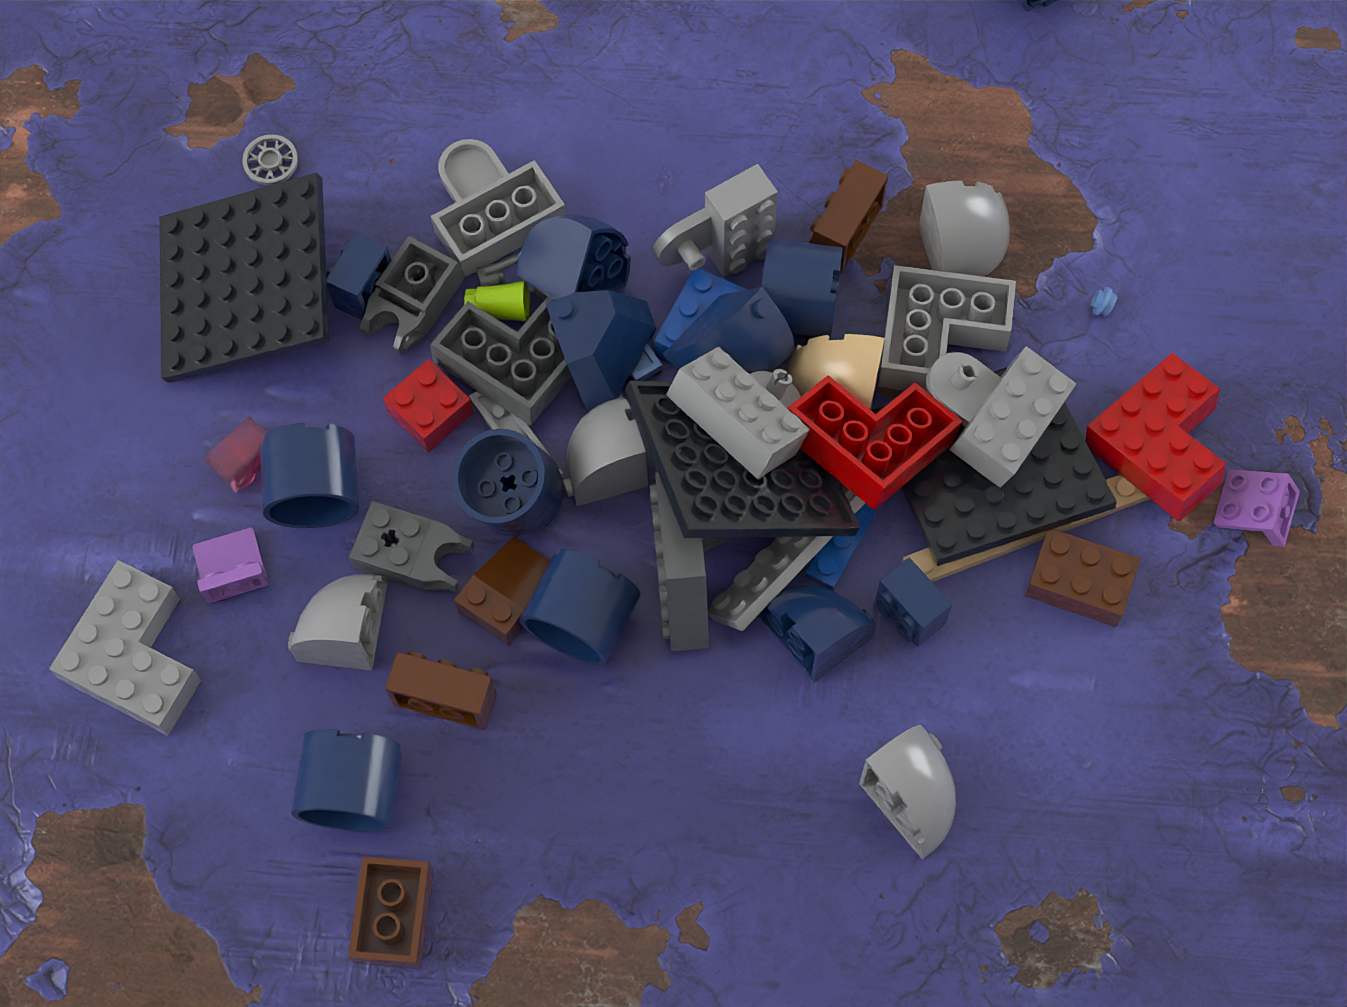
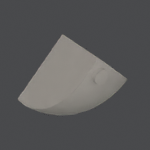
M947 181L926 185L918 230L932 270L985 277L999 265L1007 251L1010 238V221L1003 196L1000 192H994L993 186L982 182H976L975 186H964L963 181Z
M624 397L604 402L590 410L579 421L570 437L566 452L568 478L563 479L567 496H574L576 506L648 487L646 450L635 419H631L629 403Z
M354 574L339 578L320 589L303 610L295 631L290 633L288 649L295 660L303 663L372 671L388 585L387 577L373 574Z
M917 725L895 737L865 760L859 784L923 860L943 842L952 826L956 809V791L951 771L940 751L942 745L933 734H928L922 725Z

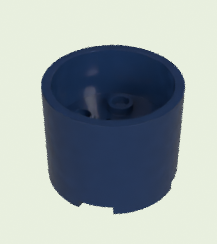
M769 238L762 287L784 316L792 334L812 337L828 335L829 339H831L843 247Z
M295 423L275 428L264 434L265 440L260 444L262 506L265 519L285 527L319 528L343 523L358 513L355 437L351 431L334 424H328L326 429L316 427L305 428V423Z
M493 429L478 434L463 446L453 465L452 488L459 505L470 516L503 535L515 537L516 535H525L543 529L558 513L564 496L560 468L555 460L526 436L513 430ZM511 483L517 485L515 490L509 488Z
M561 549L559 554L554 553L519 621L530 634L558 652L584 663L598 666L605 665L641 593L637 586L626 576L618 574L616 578L612 571L599 565V560L577 551Z
M319 729L306 732L302 743L291 815L302 822L336 830L354 832L389 830L392 825L402 757L401 745L388 738L369 733H363L362 736L350 733L340 734L338 729Z

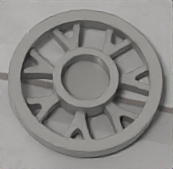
M273 134L264 135L256 138L246 147L242 163L247 176L252 181L270 186L284 182L294 174L298 165V154L294 145L285 137ZM276 141L275 148H267V142ZM286 146L289 147L291 151L281 156L280 151ZM256 147L261 150L258 156L251 153ZM283 161H292L290 167L282 166ZM259 162V167L248 168L249 163ZM263 170L268 172L265 179L258 177ZM280 170L283 175L274 178L273 172Z

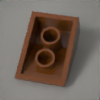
M513 536L470 578L454 599L458 612L509 646L523 628L519 618L550 560Z

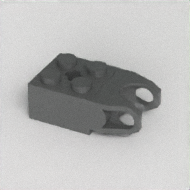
M408 236L375 284L377 288L368 299L366 312L359 327L362 333L369 337L379 331L384 325L398 323L399 327L393 347L400 355L405 354L412 346L426 337L465 280L466 276L459 263Z
M372 501L349 559L356 571L387 577L388 581L410 588L416 587L425 591L446 590L457 592L459 587L457 580L440 570L438 562L448 553H472L474 544L472 540L457 534L444 523Z

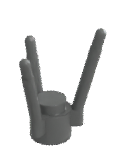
M519 253L497 263L477 268L481 286H495L506 282L502 269L518 263ZM529 286V293H534V286Z

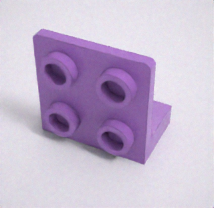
M1229 470L1213 523L1217 528L1262 531L1272 546L1285 547L1300 491L1287 473Z
M250 527L193 545V552L201 578L197 580L199 591L208 604L269 585L253 528Z

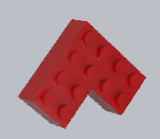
M1171 353L1087 425L1085 441L1092 453L1180 522L1219 487L1223 481L1227 463L1188 434L1216 409L1220 388L1174 353Z
M829 375L787 407L789 411L811 429L800 448L873 510L877 509L952 445L963 422L917 383H913L875 414Z

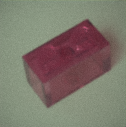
M249 416L205 456L204 460L210 470L236 493L240 488L247 487L254 480L255 474L261 470L260 444L265 440L264 434L267 432Z

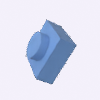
M647 343L641 352L642 357L632 375H630L634 381H644L662 370L661 362Z

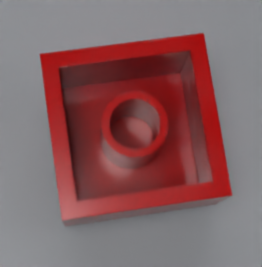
M427 359L383 397L388 414L428 453L474 414L470 398L430 359Z

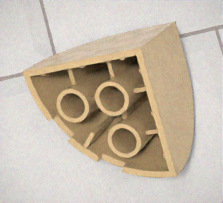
M845 334L844 340H829L830 337L825 335L809 339L806 346L797 345L794 347L793 355L787 363L785 379L789 374L791 375V383L796 387L800 396L804 395L829 375L871 410L885 338Z

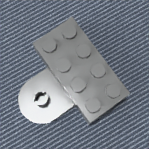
M474 139L460 140L451 144L444 150L439 159L438 170L440 179L455 203L432 215L431 220L436 236L449 256L459 263L466 277L477 272V268L487 266L522 247L531 229L539 222L555 216L566 215L565 204L535 160L508 173L492 148L484 142Z
M759 164L752 166L705 192V208L667 229L655 242L653 254L661 265L670 266L685 261L689 270L695 271L706 262V258L700 252L705 249L723 277L731 273L737 274L741 272L752 261L766 258L769 238L775 239L778 191Z
M1027 346L1013 359L1001 377L974 357L961 352L947 353L938 358L929 369L926 377L928 393L963 421L962 425L965 427L949 450L1000 488L1016 473L1076 385L1074 381Z
M720 347L681 367L666 394L757 479L795 456L811 430L787 409L788 406L801 397L796 387L791 383L792 377L790 374L786 379L784 377L787 372L782 369H777L773 373L756 371L749 374Z

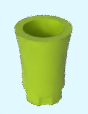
M526 280L495 286H478L477 289H466L464 305L469 301L492 317L500 320L527 322L530 318V293Z

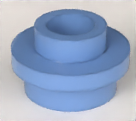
M1106 287L1103 291L1099 289L1092 298L1090 305L1094 307L1092 313L1096 316L1101 314L1106 317L1113 309L1117 295L1112 293L1111 288Z

